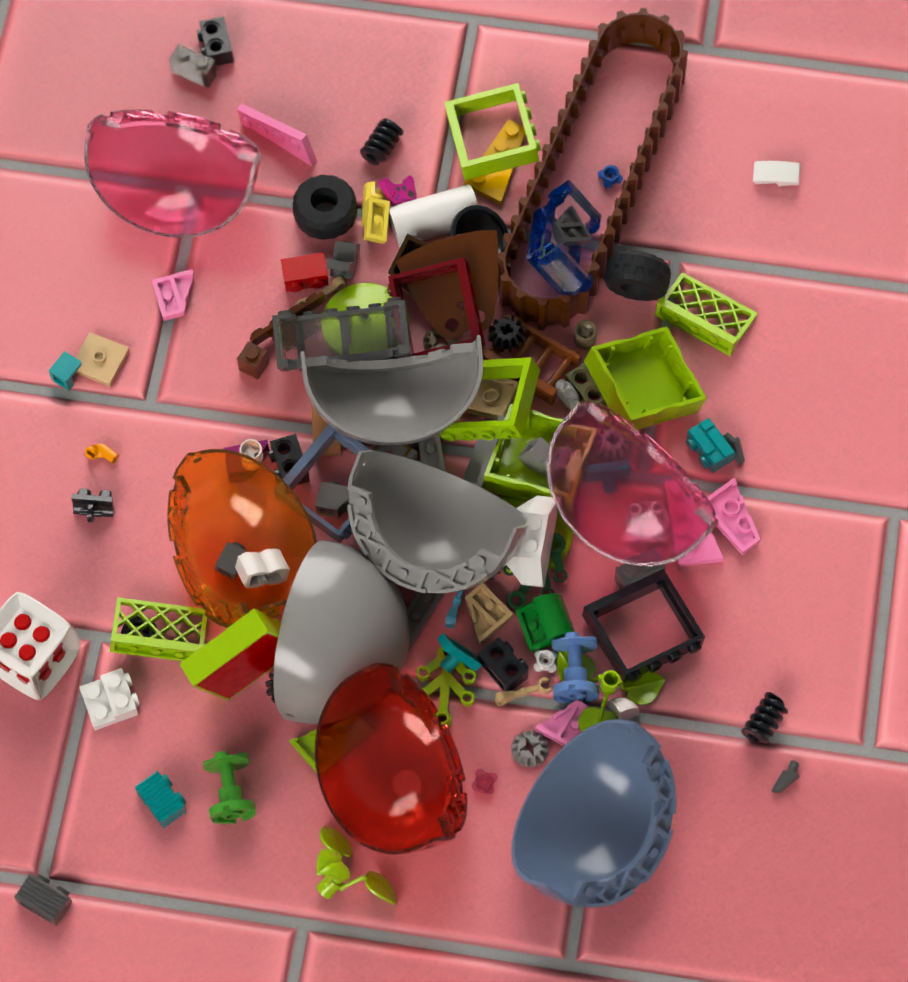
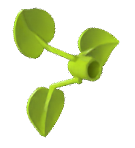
M560 650L557 657V672L560 680L563 682L564 669L568 668V652ZM582 654V667L587 669V681L593 683L600 681L599 688L604 693L600 710L596 707H589L582 711L578 720L580 731L583 732L589 727L606 720L617 719L615 713L604 710L608 696L614 694L618 686L622 691H627V698L634 702V704L647 705L656 699L665 683V678L649 671L642 674V677L635 682L628 681L622 684L619 674L613 670H608L603 675L599 674L598 677L591 679L595 674V664L590 657Z
M325 826L322 827L319 832L320 839L328 849H322L317 857V875L325 876L316 886L318 892L324 898L330 899L338 890L343 892L346 888L360 881H365L366 887L373 894L395 906L397 899L392 885L383 875L375 871H369L367 876L362 875L343 884V882H347L350 879V872L341 859L343 855L346 857L352 855V846L348 839L339 831Z

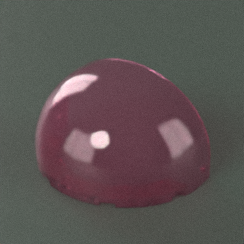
M127 109L112 111L110 116L98 115L87 125L84 162L91 185L111 211L124 221L144 231L177 238L195 237L211 233L227 225L241 212L255 187L261 161V153H258V147L249 138L233 129H230V132L221 129V124L170 111H168V115L154 114V110Z
M592 400L580 401L558 426L551 440L547 455V478L550 492L564 521L589 547L612 560L628 565H664L689 554L719 524L718 519L714 517L716 512L706 495L695 482L692 484L689 478L684 476L687 472L647 434L644 433L641 436L639 431L633 428L634 424L600 403L595 405Z

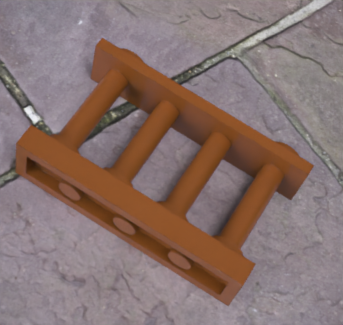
M506 313L504 317L509 320L511 315ZM514 315V322L520 320L521 327L525 328V341L520 345L519 350L515 352L512 358H523L534 343L544 349L535 361L539 369L543 367L551 354L562 359V362L548 381L544 382L538 378L534 392L536 397L553 405L557 399L555 384L560 380L570 364L576 368L581 365V355L575 349L567 348L530 327L521 318ZM482 347L483 360L504 359L499 355L500 347L495 349ZM511 378L510 380L519 382L520 378Z

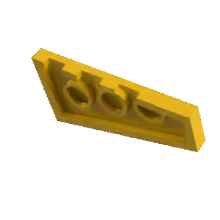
M508 119L482 157L522 147L526 136L524 127ZM514 168L466 180L464 185L470 184L475 193L501 206Z

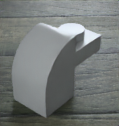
M542 437L529 441L518 458L530 470L544 477L552 478L567 463V456L571 449L566 444L553 449Z

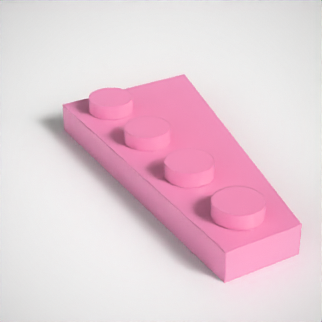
M244 104L237 108L240 122L244 126L255 130L311 167L317 162L306 134Z

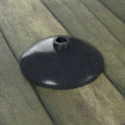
M471 205L459 211L453 218L450 226V237L474 231L497 230L498 253H502L503 236L505 233H508V230L502 218L492 209L481 205Z

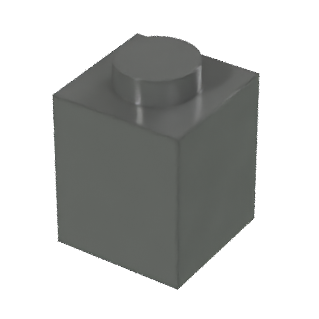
M227 542L215 564L214 571L235 581L238 575L235 568L239 555L247 552L245 547L237 542H233V544Z

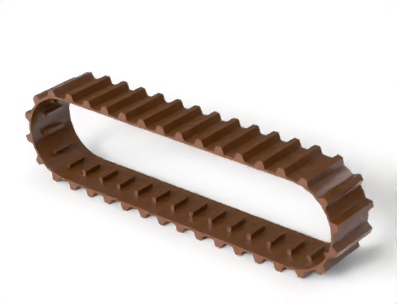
M641 8L638 13L626 14L621 10L617 12L616 19L612 20L609 24L601 23L598 26V39L590 40L588 44V57L582 58L580 74H575L573 78V92H567L565 109H560L558 112V125L552 126L550 130V144H544L542 148V162H536L534 179H529L527 182V195L519 200V215H513L511 218V233H505L503 236V252L497 255L500 303L502 306H510L515 316H518L523 321L526 320L537 324L538 330L544 331L547 325L560 324L564 328L568 327L569 319L573 318L577 313H587L589 296H596L598 293L599 278H604L606 262L614 252V242H619L621 239L622 225H626L628 222L629 207L635 206L637 189H642L644 172H649L652 155H656L658 151L659 137H664L666 122L671 120L673 116L674 103H678L680 100L681 85L685 83L688 51L683 49V31L675 30L669 24V16L667 15L657 17L648 14L647 8ZM633 43L651 45L661 50L670 58L673 63L672 76H668L666 90L660 95L658 109L653 111L652 123L649 128L646 127L643 144L639 145L637 149V158L634 163L631 162L629 177L627 181H623L622 193L620 198L615 200L614 212L612 216L607 218V228L605 233L600 235L599 247L596 252L593 251L590 268L585 270L582 283L566 295L555 298L532 296L518 288L514 281L511 280V265L513 260H516L518 257V249L521 242H524L526 239V231L529 224L533 223L537 206L540 207L542 194L545 188L548 189L549 178L552 172L556 171L557 160L560 153L563 154L568 136L572 134V126L575 119L579 118L582 103L587 100L589 87L595 82L597 69L601 68L603 58L619 46Z

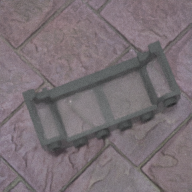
M401 297L388 298V302L384 303V306L381 303L369 304L368 308L360 309V306L346 307V311H338V309L332 308L326 309L325 313L316 314V311L303 312V316L291 314L290 310L279 311L278 315L272 316L277 368L280 371L299 369V372H302L301 351H304L305 358L327 356L328 360L340 359L347 360V362L387 360L412 356L406 301L401 300Z

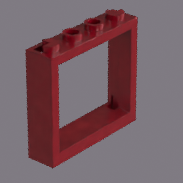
M465 257L388 276L390 284H388L387 291L389 296L401 297V300H404L401 286L458 272L472 339L454 344L472 343L477 335H480L482 347L486 346L470 265ZM402 309L393 313V317H396L398 324L395 326L396 335L401 339V345L405 344ZM408 324L410 346L412 347V356L428 355L429 352L437 351L440 349H450V345H446L414 353Z

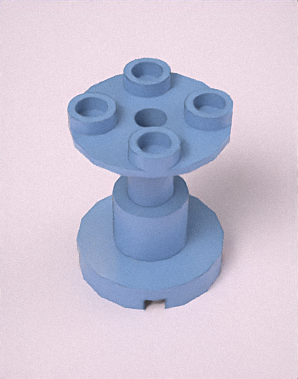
M567 632L565 637L552 640V649L554 651L568 652V668L564 669V681L553 686L555 701L571 704L575 700H583L585 704L599 698V686L596 683L587 681V669L582 667V654L594 651L597 648V637H582L577 632Z

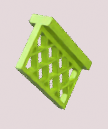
M683 272L666 295L657 302L655 316L728 356L733 354L736 345L758 314ZM684 281L691 285L692 289L681 290L680 284ZM706 293L710 295L711 299L701 301L699 294ZM694 295L696 302L686 303L684 296ZM679 297L681 304H674L669 299ZM725 303L729 306L730 310L719 311L717 304ZM713 305L715 312L705 313L703 306ZM698 307L700 314L695 315L689 312L688 308ZM743 313L749 316V319L738 321L736 314ZM732 315L734 322L724 324L722 316ZM717 317L719 324L713 325L707 319ZM736 328L738 332L737 336L735 337L729 334L728 332H726V329Z
M117 597L109 652L183 661L204 646L208 609ZM121 605L131 606L134 612L126 617L120 611ZM146 609H153L157 615L148 619L142 612ZM169 612H176L180 618L171 622L165 615ZM139 615L145 623L135 628L129 620ZM192 615L203 616L202 621L195 626L188 618ZM161 618L168 626L158 631L152 623ZM184 621L190 629L181 634L175 626ZM126 624L132 631L128 634L117 633V628ZM149 627L155 634L151 637H143L140 631ZM172 630L177 638L166 640L163 634ZM194 632L200 639L199 644L189 643L186 637Z

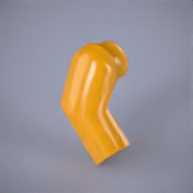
M103 443L90 445L84 451L85 456L89 459L105 458L112 464L119 458L116 452Z

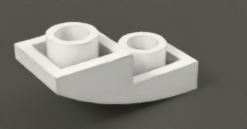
M754 161L753 182L755 184L777 183L778 186L799 185L801 164L786 161Z

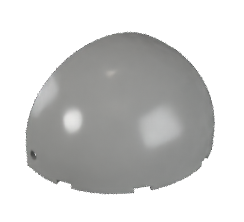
M477 335L472 343L452 344L449 350L440 349L429 352L428 355L397 359L347 362V360L340 359L328 360L327 356L305 358L304 351L300 353L304 387L312 406L320 417L343 435L374 445L397 446L412 444L443 432L453 425L469 408L480 387L483 374V354L480 335Z
M379 450L359 451L348 481V516L353 535L365 556L369 557L376 566L375 568L385 577L398 585L421 593L442 594L458 592L475 587L492 578L507 565L517 552L530 523L526 516L518 509L489 491L449 472L394 453Z
M320 540L309 550L296 574L284 609L274 662V698L276 707L285 720L306 724H323L325 721L336 719L338 721L360 713L385 694L384 691L393 681L395 682L403 668L408 654L411 635L409 614L403 596L397 584L380 573L369 557L365 556L358 549L336 542Z

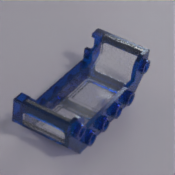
M567 180L551 191L547 196L550 200L542 208L538 207L533 213L526 259L559 295L576 296L580 292H586L592 287L593 276L590 273H586L579 266L582 245L563 246L560 242L557 243L552 233L553 225L570 206H573L589 234H594L600 228L599 224L602 215L574 184Z

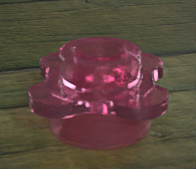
M483 769L476 770V778L472 783V789L488 795L494 792V782L498 779L497 774L494 772H484Z

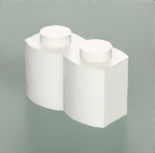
M265 549L260 553L245 552L238 556L235 565L246 588H256L265 584H280L287 581L290 568L279 549Z

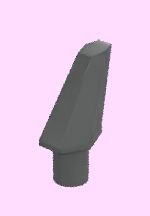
M727 432L723 437L735 451L734 458L741 467L745 458L740 438H734Z
M790 761L788 770H783L771 790L773 793H781L800 777L797 773L798 762Z

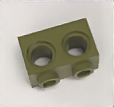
M585 363L565 375V381L569 382L579 395L580 408L583 412L587 411L592 417L608 406ZM577 380H583V381H585L586 383H584V384H578V383H576V381H577ZM591 396H596V397H598L599 399H598V400H591V399H589V397H591Z

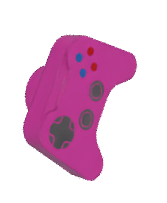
M410 175L403 179L402 184H394L386 177L379 181V186L386 200L390 201L392 206L417 199L414 179Z

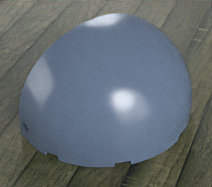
M621 719L606 720L578 734L548 763L528 793L513 833L512 862L516 873L522 880L554 900L573 906L589 908L605 907L620 902L634 893L633 890L641 883H646L662 861L672 837L673 814H676V786L669 761L665 760L660 750L662 747L647 730L634 721Z

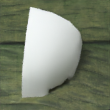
M616 697L608 700L607 706L611 712L615 713L617 719L630 720L639 715V708L634 702L626 698Z

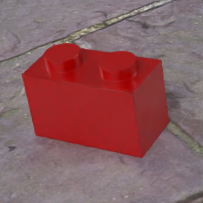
M324 252L280 259L286 292H300L308 288L319 289L329 285Z

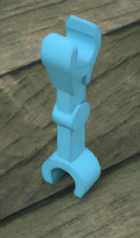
M464 590L458 591L454 597L453 607L450 608L445 619V627L454 628L457 620L458 606L461 604Z

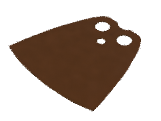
M497 230L474 231L447 237L415 249L396 261L400 273L465 257L470 265L478 310L485 314V320L481 323L482 329L486 330L490 327L495 314L499 279ZM458 272L407 284L417 305L443 338L447 340L457 339L463 336L467 330L470 331L466 309L464 308L463 311L458 309V304L460 302L464 303ZM450 318H454L459 322V327L454 332L448 331L445 327L446 321Z

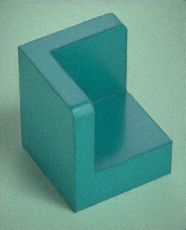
M64 351L48 370L51 380L69 391L74 386L72 376L81 367V361Z

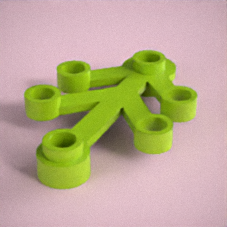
M442 646L438 648L437 657L426 666L417 668L416 677L419 681H427L430 678V674L441 667L440 663L446 657ZM460 662L455 669L462 675L463 682L467 685L475 683V671L467 669ZM442 668V674L424 688L420 687L415 690L414 698L416 702L424 703L432 693L440 688L439 709L433 716V725L439 731H446L452 724L451 715L448 713L450 688L460 698L461 704L466 707L473 705L474 694L466 691L451 673ZM421 671H426L427 675L422 677L419 675V673ZM471 674L473 679L467 680L465 676ZM422 692L425 694V697L418 698L417 694ZM465 696H470L472 699L471 701L466 702L463 700V698ZM445 716L447 719L444 722H440L438 718Z

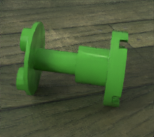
M221 751L215 753L214 758L203 762L205 771L221 773L222 788L218 790L220 803L211 806L209 809L210 820L212 819L213 823L233 824L237 823L236 819L241 817L243 822L255 817L257 814L255 802L244 800L241 787L236 786L234 771L240 770L250 763L248 753L242 752L228 755V752Z

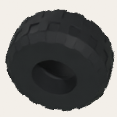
M324 174L311 177L298 187L293 196L292 207L295 222L302 232L312 238L321 240L337 238L345 234L355 223L357 200L354 190L345 180L337 176ZM324 202L335 205L334 209L327 212L314 209L318 204Z
M635 250L615 252L608 259L604 273V281L610 291L624 298L638 301H655L667 293L671 278V270L667 262L662 258Z

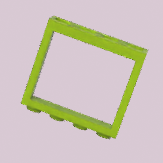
M518 83L444 102L464 181L539 161L538 151H541L539 139L534 140V136L537 133L534 123L530 124L529 122L532 119L530 107H525L524 104L528 103L525 90L520 91ZM516 101L529 145L468 161L457 116Z
M532 357L483 360L481 380L520 378L509 420L455 422L438 434L441 439L452 442L454 440H510V438H523L540 369Z

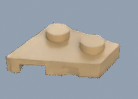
M484 583L478 585L465 597L480 645L513 618V613Z

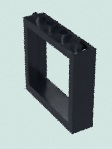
M664 569L584 606L582 613L585 622L594 637H597V642L613 669L619 674L622 684L628 681L635 682L646 672H656L667 662L675 663L682 658V655L688 652L693 654L699 651L705 639V635ZM660 589L690 640L627 669L597 618Z

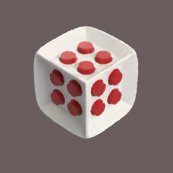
M16 592L0 608V678L25 695L40 701L51 692L73 663L80 649V640L76 630L60 615L32 597Z

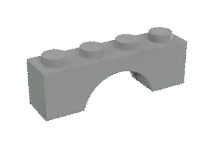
M334 481L321 482L315 504L316 514L339 519L348 510V487Z

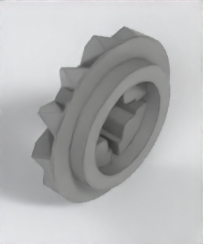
M563 379L557 381L555 388L563 405L572 412L578 411L580 409V398L574 387Z
M534 730L523 731L518 736H515L511 744L512 756L520 765L526 767L537 766L548 755V742L542 734L536 733ZM526 741H528V743H530L531 746H537L533 750V756L528 750H523L526 748Z

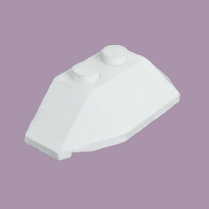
M535 496L516 508L526 516L530 523L520 547L507 563V566L522 585L543 588L545 586L559 498Z

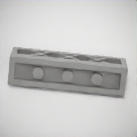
M499 415L497 421L504 420L505 416ZM478 439L476 441L464 480L483 488L484 474L493 449L498 444L499 439Z

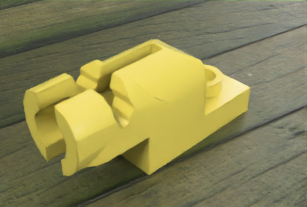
M368 182L363 188L364 198L362 201L361 226L364 227L363 240L384 244L387 241L390 201L386 200L381 188L375 190V182Z

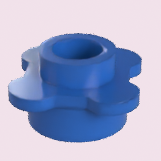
M614 165L606 166L598 172V177L604 182L603 186L605 188H611L613 184L623 181V176L619 175V170Z

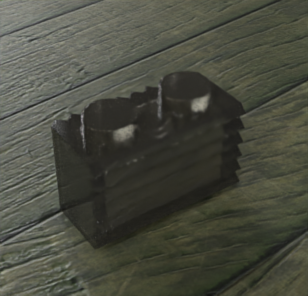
M181 44L176 47L169 58L171 72L209 88L217 76L214 59H211V57L207 58V55L204 56L199 52L196 53L192 49L189 50L188 47L185 48Z

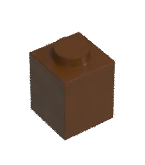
M248 341L237 358L239 370L259 379L269 363L267 350Z

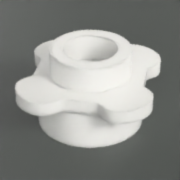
M538 650L535 652V671L541 672L543 670L550 673L556 671L555 659H557V653L555 651Z

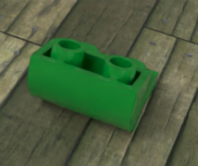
M550 593L535 597L532 603L515 610L529 650L532 653L552 645V640L565 637L567 632H575L560 594Z

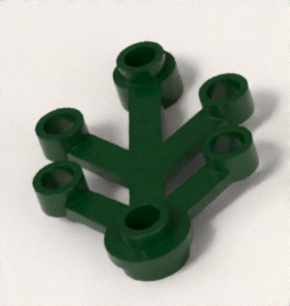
M554 533L553 540L558 543V547H551L550 558L552 556L555 567L553 579L557 583H562L567 579V572L564 570L561 552L565 549L566 543L561 534ZM506 566L503 568V573H504L505 575H507V576H512V575H514L513 572H512V573H508V572L506 571ZM548 569L544 588L542 587L540 596L544 595L546 590L555 593L551 588ZM557 572H562L564 579H557ZM521 584L517 591L511 592L507 598L509 607L515 610L522 608L526 603L525 595L531 586ZM515 596L519 597L520 603L518 605H515L512 602V598Z

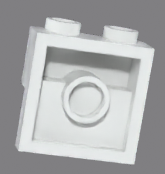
M122 668L100 676L101 679L79 687L94 731L138 715L136 707L140 706L136 693L131 694L129 687L133 686L130 675L129 673L124 674Z

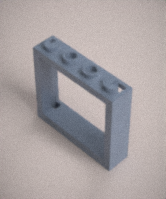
M328 424L277 485L275 494L285 504L334 540L341 543L344 538L348 539L353 533L349 518L337 530L290 495L292 490L334 440L358 455L359 451L370 450L358 440L343 435Z

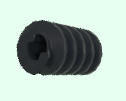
M384 118L380 120L373 133L369 136V140L360 149L361 156L373 165H379V161L385 162V155H390V149L395 147L394 142H398V136H402L404 133L401 127L389 119Z
M771 692L765 693V698L760 700V705L756 706L755 713H752L750 720L745 723L746 728L741 729V733L746 738L756 743L768 744L769 740L765 735H774L770 727L778 729L779 725L775 720L782 722L784 719L779 713H788L787 708L784 707L783 700Z

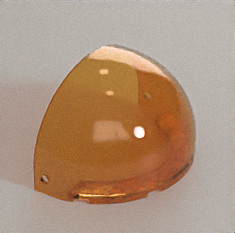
M209 449L187 453L173 475L175 484L173 490H169L167 504L169 541L174 542L176 556H173L186 591L195 605H201L206 611L205 616L225 628L231 626L252 609L265 613L271 619L277 617L284 612L292 584L305 556L312 546L317 543L313 525L304 506L292 489L275 472L247 455L226 449ZM230 542L233 544V542H237L243 545L247 552L260 553L265 549H279L290 568L287 581L280 584H265L256 588H246L239 574L234 581L214 571V568L226 543Z

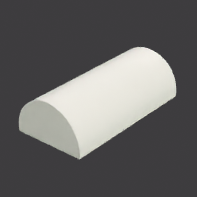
M467 184L389 207V221L399 248L407 234L422 241L450 234V226L455 215L468 206L478 205L471 185Z

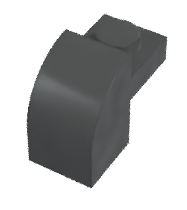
M340 240L335 241L333 258L328 260L327 268L331 269L330 276H342L346 279L353 278L358 262L360 244Z

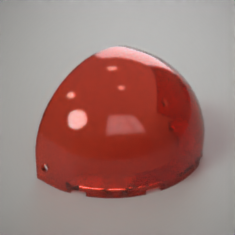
M374 663L355 672L342 681L332 692L322 710L317 726L315 765L325 802L336 821L347 834L361 845L380 853L410 854L425 851L450 841L456 837L455 834L462 830L466 821L468 806L467 793H463L462 782L466 779L452 735L447 725L442 726L435 714L438 712V709L430 697L408 674L403 676L399 673L398 667L387 663Z

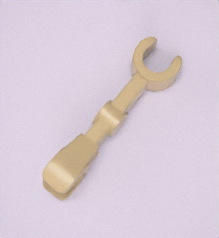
M338 276L329 286L319 290L316 294L322 291L326 298L335 291L339 292L346 287L345 280L342 276ZM306 298L299 299L296 305L299 306L304 303Z
M543 677L538 681V685L528 688L523 687L514 692L501 691L496 693V705L502 706L514 700V698L526 697L528 694L535 692L543 695L551 693L552 687L544 689L541 686L544 683H548L549 678Z

